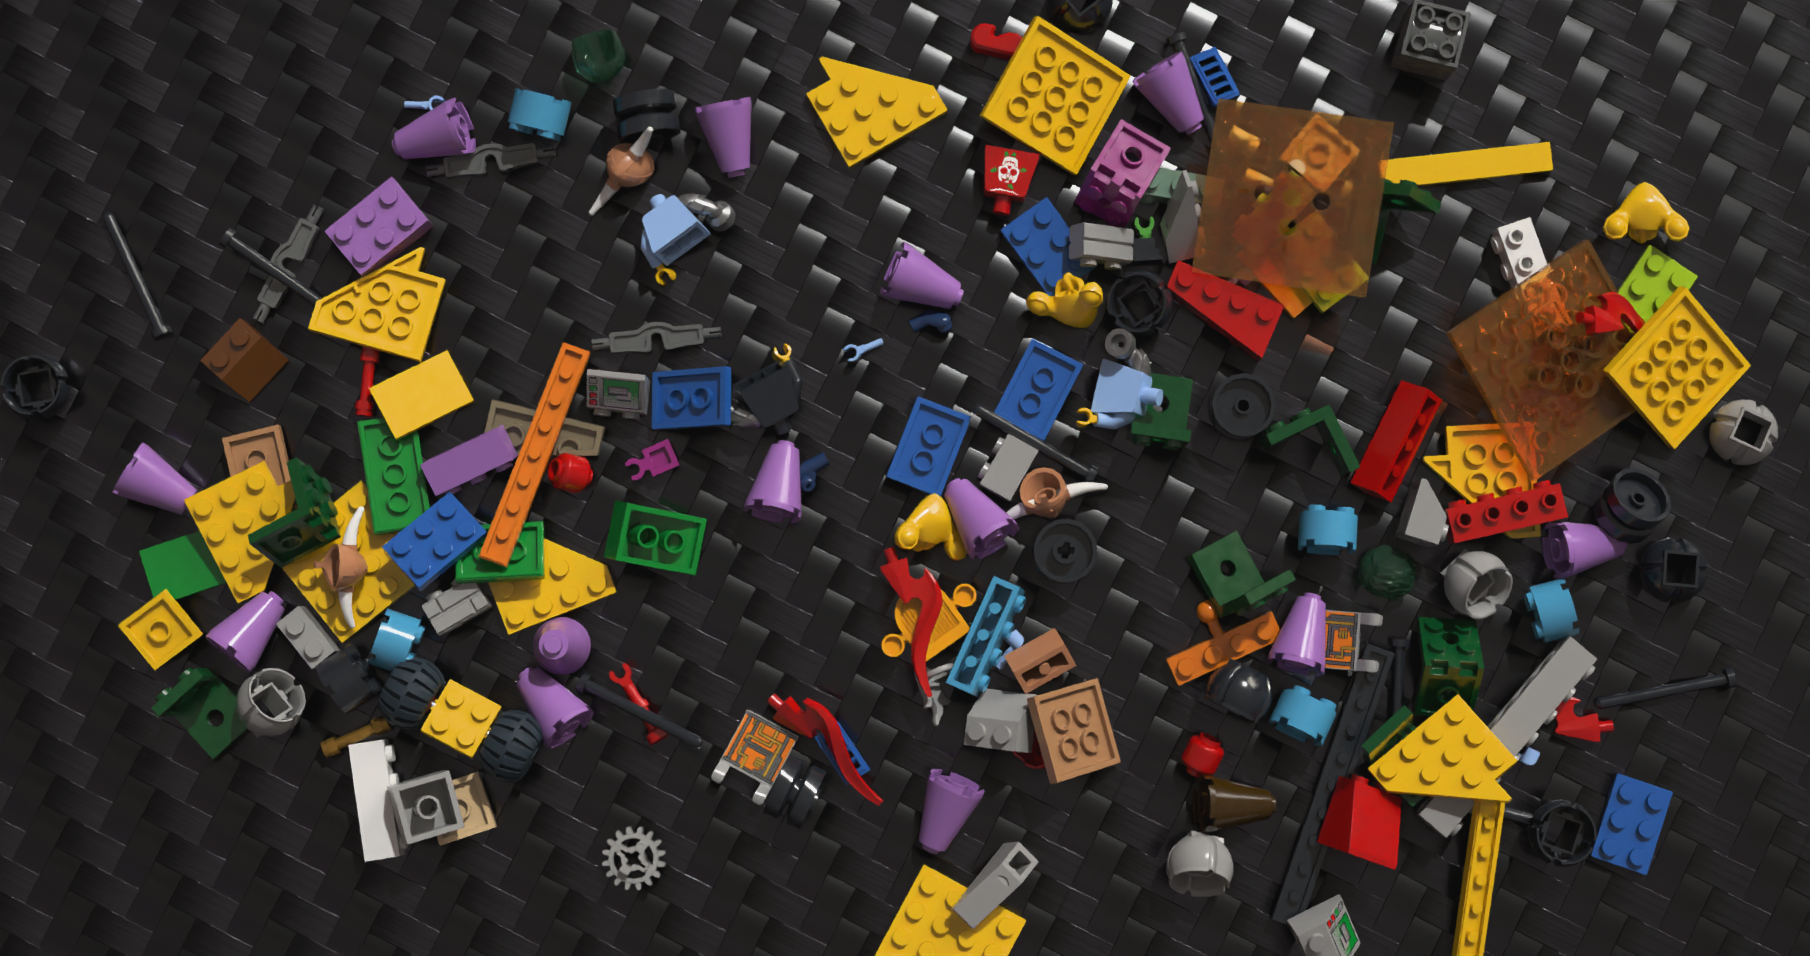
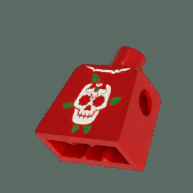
M991 145L985 146L984 196L995 198L993 213L1009 216L1012 201L1024 202L1040 154Z

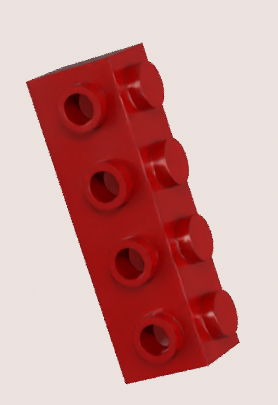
M1401 380L1371 442L1367 446V450L1359 464L1360 468L1355 470L1350 483L1365 494L1392 503L1442 399L1428 388Z
M1550 480L1534 483L1532 490L1524 492L1522 486L1504 490L1505 496L1494 498V494L1489 493L1477 496V502L1466 504L1465 499L1448 503L1449 509H1445L1444 512L1447 516L1445 524L1449 525L1447 532L1449 545L1568 518L1560 483L1551 485Z

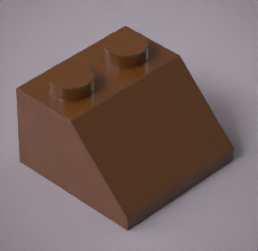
M239 318L200 361L251 403L290 360L248 322Z

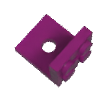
M1121 119L1091 167L1074 203L1079 205L1085 212L1092 213L1103 219L1109 226L1125 228L1171 148ZM1125 153H1134L1139 161L1132 162L1128 160Z

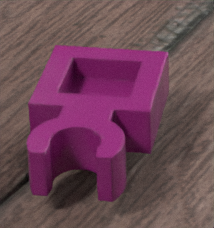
M669 439L641 450L645 457L644 459L632 458L625 463L626 467L638 465L640 468L639 473L631 477L633 481L641 480L647 471H651L652 476L657 477L680 466Z

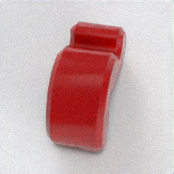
M979 24L972 30L970 45L974 53L1009 61L1022 39V36L1010 32L994 36L996 27L993 24Z

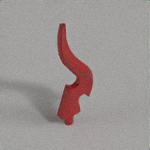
M1613 291L1596 296L1602 304V309L1592 305L1586 307L1585 312H1578L1575 317L1577 323L1585 325L1586 335L1589 336L1622 330L1624 326L1621 323V319L1635 334L1645 324L1632 304L1624 296Z
M895 547L883 550L888 564L880 566L882 573L904 604H908L913 598H919L922 601L921 612L911 643V660L920 686L927 697L933 695L927 677L926 655L931 634L942 607L941 589L936 579L926 568H924L923 577L920 579L912 578L909 573L907 558L899 560Z
M774 693L767 700V703L777 711L773 719L778 723L810 739L817 734L816 729L820 730L846 780L856 791L879 806L883 802L855 769L840 727L828 709L809 698L803 701L806 711L802 710L791 696L783 701Z
M1571 697L1566 703L1562 701L1555 710L1558 713L1554 717L1556 726L1553 730L1556 734L1592 742H1601L1600 733L1614 731L1613 721H1599L1597 713L1582 717L1576 716L1573 707L1581 701L1579 699Z

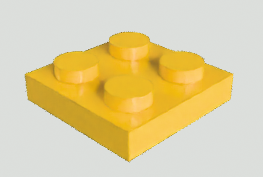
M167 589L163 590L118 625L154 670L158 669L203 634Z

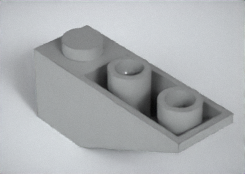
M1187 170L1182 171L1160 223L1163 245L1169 264L1178 260L1182 261L1203 256L1201 244L1206 243L1204 229L1202 226H1198V221L1203 220L1199 203L1195 204L1194 198L1199 197L1195 180L1190 181Z
M1020 842L1003 843L952 907V910L971 929H974L1022 884L1039 861Z

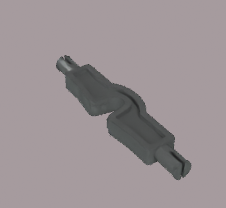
M491 143L477 147L471 154L443 158L444 163L426 165V169L428 170V177L443 174L448 179L464 176H483L487 173L486 160L491 156L496 158L498 169L501 172H507L525 166L539 164L538 159L556 157L554 144L537 148L534 143L511 147Z
M314 204L306 220L303 218L299 219L289 240L282 244L271 258L273 264L295 279L296 275L290 270L285 269L284 262L287 259H292L299 263L306 261L312 243L319 232V227L316 224L324 209ZM269 275L257 297L261 304L253 318L264 324L271 308L277 309L289 288Z
M651 322L641 326L638 330L612 332L609 334V338L592 339L593 351L610 349L613 354L627 352L648 353L652 350V337L655 334L662 336L665 350L703 345L704 340L722 339V334L718 333L721 332V326L703 328L701 324L672 326L665 322Z

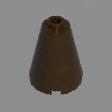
M1199 775L1196 778L1195 783H1200L1199 789L1193 790L1192 814L1194 823H1200L1201 828L1197 829L1200 833L1208 834L1268 820L1276 811V799L1269 790L1210 775Z

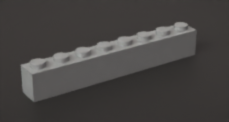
M1571 636L1563 638L1558 642L1487 726L1517 761L1520 758L1518 753L1524 745L1529 747L1537 739L1539 734L1536 731L1543 723L1545 725L1549 724L1558 712L1555 710L1562 701L1566 703L1575 694L1576 689L1574 686L1579 680H1586L1595 669L1593 664L1597 658ZM1500 777L1496 780L1498 784L1501 781ZM1428 796L1415 811V814L1440 836L1447 838L1449 834L1454 836L1463 826L1461 820L1468 812L1472 814L1474 800Z

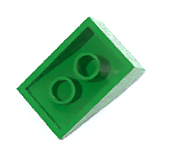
M615 500L604 557L696 575L707 519Z

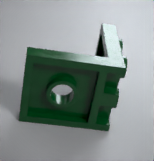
M1376 178L1375 181L1353 180L1336 246L1366 263L1376 264L1390 209L1439 214L1441 202L1431 197V192L1418 189L1417 184L1412 181L1400 180L1399 183H1393L1384 178Z
M1151 373L1150 377L1153 380L1151 388L1163 390V397L1168 401V408L1163 412H1158L1152 405L1147 404L1144 417L1135 418L1132 423L1128 424L1126 440H1133V444L1138 446L1150 447V444H1162V449L1179 451V448H1183L1190 442L1191 430H1186L1193 379Z
M1330 404L1312 413L1307 408L1289 418L1291 423L1287 425L1280 421L1264 430L1265 436L1259 439L1265 450L1316 426L1341 477L1360 468Z
M297 457L286 463L298 509L248 535L250 545L280 568L341 537L336 520L338 511L330 497L332 492L330 483L325 477L321 478L317 475L309 464L305 465Z
M1237 531L1187 557L1220 619L1234 612L1238 617L1265 604L1266 601L1288 591L1286 585L1296 580L1291 570H1288L1264 582ZM1222 562L1228 564L1231 569L1229 577L1223 575L1220 570Z
M1418 617L1416 626L1422 670L1413 705L1414 715L1432 716L1457 694L1474 711L1484 672L1476 620ZM1446 641H1451V642H1453V643H1455V644H1453V645L1447 644ZM1445 690L1454 691L1450 694H1442Z
M188 668L177 678L179 683L172 689L166 688L155 698L157 703L151 709L159 717L174 716L212 759H216L248 730L246 728L247 724L240 720L236 712L237 695L213 668ZM214 710H220L224 715V721L218 727L213 726L209 720V716Z
M1405 705L1361 745L1363 759L1370 766L1416 729L1413 724V713ZM1399 794L1412 809L1426 797Z

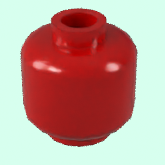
M561 453L550 462L548 478L558 490L580 493L591 483L593 471L585 457Z
M1201 732L1200 735H1194L1189 739L1181 759L1187 766L1186 771L1192 776L1213 775L1224 756V750L1219 739Z

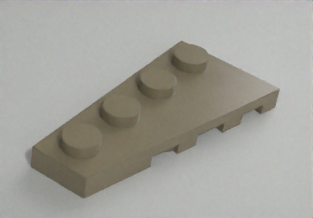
M492 400L484 433L503 424L519 455L536 410ZM566 417L551 455H560L561 453L577 456L599 455L605 426Z

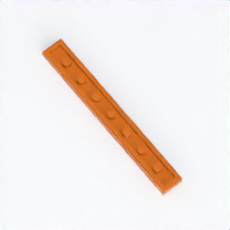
M564 342L562 343L480 551L479 558L506 568L508 567L591 355L589 351Z

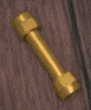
M383 716L372 719L371 724L339 738L334 736L321 742V748L326 758H330L342 753V749L348 747V745L357 743L375 734L380 736L391 731L392 725Z

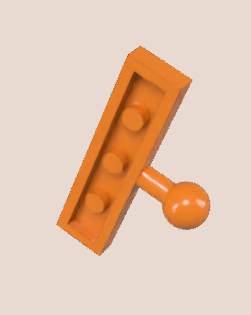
M1204 600L1197 606L1196 614L1202 622L1207 623L1213 637L1174 654L1165 660L1176 684L1180 686L1227 664L1230 658L1237 660L1274 643L1280 629L1272 611H1269L1223 632L1217 619L1218 614L1211 601Z

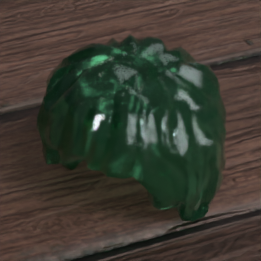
M614 30L593 31L579 36L572 41L574 65L577 72L591 82L610 81L623 68L625 53L621 40Z
M1382 545L1369 550L1364 555L1357 567L1359 571L1357 575L1363 588L1374 596L1385 599L1397 598L1411 592L1415 575L1417 574L1415 570L1416 563L1411 555L1392 545Z

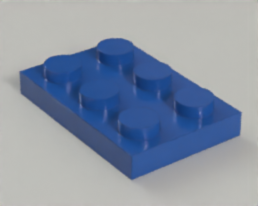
M1047 197L1000 230L1041 289L1049 296H1055L1056 283L1063 278L1065 273L1070 272L1078 278H1083L1097 268V266L1082 267L1080 266V261L1069 259V245L1071 244L1069 241L1070 228Z
M1032 338L994 413L1040 440L1045 441L1084 364Z
M722 366L652 372L653 430L731 426L730 367Z
M918 396L886 477L928 494L936 493L941 497L971 416Z
M449 492L383 545L382 549L421 592L483 541L488 533L454 495Z
M1614 773L1596 830L1597 839L1591 845L1594 849L1588 856L1647 875L1673 792L1619 773Z

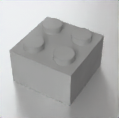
M449 770L438 771L387 786L403 844L408 845L465 827Z

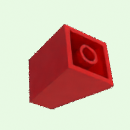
M1352 774L1351 779L1339 776L1317 842L1395 870L1398 860L1402 798L1387 793L1379 783H1375L1374 787L1369 786V779L1355 774Z

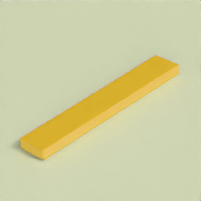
M1550 142L1380 160L1378 162L1380 178L1388 179L1393 183H1399L1400 180L1415 182L1417 186L1553 171Z
M1474 800L1452 956H1483L1505 803Z

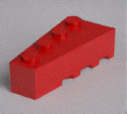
M1179 260L1174 265L1165 289H1170L1172 298L1191 313L1196 314L1211 328L1216 329L1228 338L1231 343L1249 354L1256 362L1263 358L1285 306Z

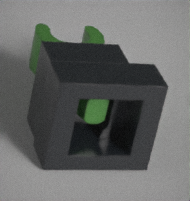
M1152 216L1149 218V227L1142 228L1139 225L1138 217L1134 221V228L1139 233V238L1134 239L1132 245V267L1161 265L1162 248H1155V237H1151V231L1155 223Z

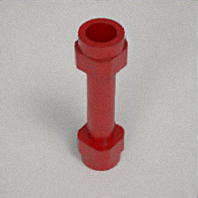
M362 346L360 361L364 363L360 400H356L355 415L373 417L375 403L371 402L372 395L369 388L373 387L375 363H379L380 354L379 350Z

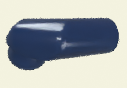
M932 309L926 310L908 320L914 333L929 325L937 327L940 333H947L952 328L951 318L947 313Z
M824 452L800 465L802 491H812L815 488L817 471L830 465Z

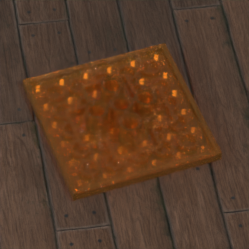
M1219 98L1192 272L1366 298L1394 123ZM1299 160L1304 163L1305 173L1302 176L1294 177L1289 173L1288 166L1292 161ZM1260 185H1266L1272 191L1271 198L1266 202H1260L1254 196L1255 189ZM1290 189L1297 190L1301 195L1300 202L1295 206H1289L1284 202L1283 196ZM1323 193L1329 197L1330 205L1327 209L1318 210L1314 207L1313 198L1317 194ZM1285 218H1290L1296 223V230L1291 235H1284L1279 230V224Z
M1589 239L1582 240L1446 332L1530 480L1536 481L1637 411L1602 371L1632 339L1635 333L1621 319V323L1624 326L1622 330L1589 336L1586 335L1585 325L1577 323L1575 319L1576 314L1580 311L1585 312L1586 307L1595 305L1602 309V304L1596 296L1612 291L1618 293ZM1551 330H1552V331H1553V334H1552L1551 340H1550V332H1551ZM1544 370V374H1543V376H1542V381H1541V372Z

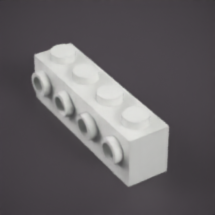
M1529 217L1499 227L1493 231L1491 245L1496 254L1499 253L1503 264L1500 265L1503 278L1506 281L1509 280L1511 285V301L1514 307H1518L1522 316L1520 318V325L1524 334H1528L1530 340L1569 326L1531 218Z
M383 739L348 745L365 862L405 855L404 849H407L408 845L403 844L401 841L387 786L399 783L398 774H393L392 762L396 760L393 744L389 745V740Z

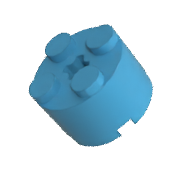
M515 88L508 118L509 128L532 135L533 130H538L537 135L560 141V137L564 136L572 102L563 99L562 101L555 100L553 96Z
M1308 505V510L1299 513L1298 550L1301 551L1304 547H1307V553L1321 555H1340V549H1348L1347 554L1355 553L1358 516L1354 514V508L1337 507V511L1325 510L1323 505Z
M1564 578L1528 587V593L1523 595L1527 611L1533 610L1536 621L1531 623V627L1536 640L1541 638L1544 643L1579 634V628L1573 629L1572 625L1573 622L1578 620L1569 589L1562 590L1561 585L1566 583Z
M387 609L385 615L390 618L389 620L385 619V622H381L371 654L376 655V658L371 657L368 664L392 672L398 663L406 662V659L416 657V654L411 651L414 643L419 644L421 642L426 626L420 625V619Z
M1294 685L1293 689H1283L1269 719V723H1277L1275 728L1291 738L1304 743L1306 738L1314 740L1313 746L1322 747L1336 717L1335 708L1337 705L1324 698H1321L1319 701L1309 696L1311 692L1298 685Z

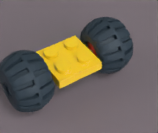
M414 657L413 659H406V662L397 664L386 681L378 700V709L384 719L391 725L402 729H417L423 725L421 728L422 733L471 759L475 757L483 743L479 753V763L488 775L502 782H518L524 777L543 743L542 730L531 714L519 710H509L502 713L495 722L502 706L451 679L443 690L444 676L430 661Z

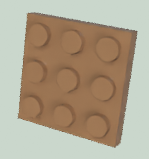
M1098 678L1027 698L1050 784L1059 783L1121 762Z

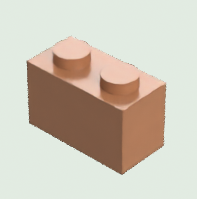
M1055 628L1004 656L1025 694L1076 666Z

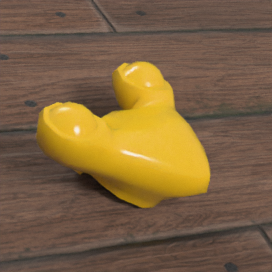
M1647 182L1638 184L1633 188L1619 209L1607 217L1603 225V231L1607 238L1611 240L1622 239L1628 232L1629 237L1640 244L1655 238L1660 228L1664 229L1665 234L1672 241L1683 240L1689 232L1687 220L1671 208L1666 198L1657 188Z
M1068 272L1063 275L1062 279L1057 281L1055 296H1049L1040 291L1033 292L1027 297L1026 304L1027 308L1034 314L1051 316L1066 325L1086 329L1095 321L1098 306L1103 301V292L1097 283L1090 282L1084 285V281L1081 278Z
M936 493L926 496L907 520L897 528L894 535L895 544L901 549L911 550L913 548L914 551L920 552L930 549L940 542H944V548L949 558L959 561L965 558L967 554L947 504Z

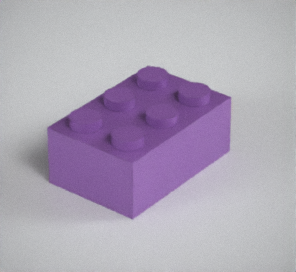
M391 176L326 229L325 233L359 274L364 277L387 265L430 230L433 224Z

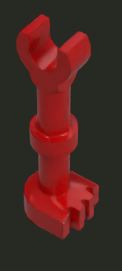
M626 663L622 664L625 669V676L623 678H617L613 671L609 672L611 680L621 685L631 702L649 710L648 701L641 697L631 679L632 669ZM643 721L649 731L646 739L650 746L670 736V734Z

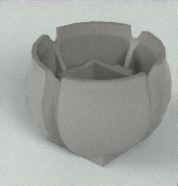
M1741 399L1722 406L1715 414L1714 419L1716 422L1711 423L1709 428V438L1715 452L1724 460L1730 458L1731 462L1736 465H1750L1762 461L1772 452V443L1777 442L1778 426L1775 417L1765 406H1756V402L1753 400ZM1742 416L1763 425L1754 446L1733 437Z
M1465 549L1441 572L1444 578L1445 594L1452 606L1461 614L1475 619H1483L1496 612L1495 605H1503L1512 589V574L1508 572L1504 563L1495 555L1484 551L1469 552Z
M263 669L247 678L238 690L236 712L240 720L247 724L246 728L252 731L257 738L259 736H279L287 732L299 722L305 708L306 699L303 687L301 685L295 686V677L281 669ZM261 699L275 717L271 718L264 714L254 702Z
M1191 831L1178 841L1169 852L1166 862L1169 885L1180 894H1185L1189 890L1193 897L1215 896L1224 893L1225 887L1229 889L1233 876V860L1230 852L1224 845V838Z

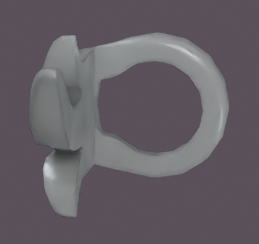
M953 663L942 665L933 670L926 667L928 682L933 695L927 697L914 672L917 685L924 700L923 708H931L933 713L932 722L935 726H938L943 714V705L951 702V700L944 696L938 680L950 674Z

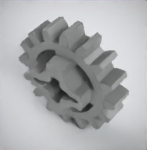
M631 826L627 827L626 835L618 830L615 832L616 841L614 839L607 840L611 849H605L602 852L604 855L609 856V860L602 862V866H610L611 868L606 874L607 877L615 875L617 878L614 884L617 886L623 881L625 882L626 890H629L632 884H635L637 890L642 889L643 881L649 886L652 885L651 876L653 875L657 878L661 876L657 867H664L666 865L664 861L660 860V856L666 854V850H658L657 848L662 842L661 839L653 841L654 832L650 831L647 835H644L643 827L641 826L637 829L636 833H633ZM631 838L640 839L635 846H628L622 843ZM649 846L653 852V864L647 858L646 850ZM638 851L640 853L638 859L641 861V864L636 862L631 865L627 852L632 854ZM615 853L621 857L622 866L620 869L616 866ZM635 870L646 873L644 876L637 878L628 877Z

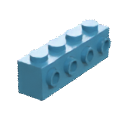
M993 576L946 683L976 697L979 696L980 692L984 693L990 682L989 671L992 665L996 666L1002 655V650H1000L1004 639H1009L1014 629V624L1011 622L1015 613H1020L1026 602V597H1024L1025 591L1022 588Z

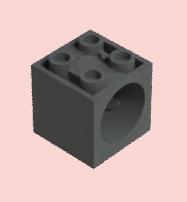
M1413 0L1403 16L1391 67L1446 81L1458 68L1471 13L1422 0Z

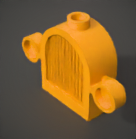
M969 584L958 585L953 592V597L950 599L941 590L942 607L931 634L926 661L969 632L970 627L956 608L959 606L969 607L975 602L976 591L973 586ZM899 597L895 607V620L901 633L899 635L889 634L883 639L882 650L887 656L897 657L904 651L906 643L911 645L922 608V601L919 598H913L908 604H904Z

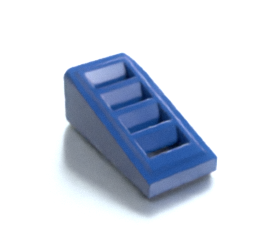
M1216 46L1190 57L1195 73L1212 110L1240 97L1238 88ZM1213 57L1215 62L1201 67L1199 62ZM1218 67L1219 72L1206 77L1204 72ZM1222 77L1223 82L1213 86L1210 85V81ZM1227 87V92L1216 96L1215 91Z
M838 721L837 723L844 741L848 746L846 747L848 753L852 752L854 755L851 761L853 764L857 761L861 766L856 770L862 776L871 769ZM821 732L814 739L847 786L850 783L839 769L829 747L824 742L826 740Z

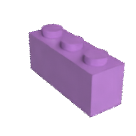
M502 424L426 460L420 466L435 496L443 492L446 495L449 492L454 494L462 490L460 484L469 480L472 485L487 478L486 472L494 468L498 473L513 466L511 460L516 458L518 454Z

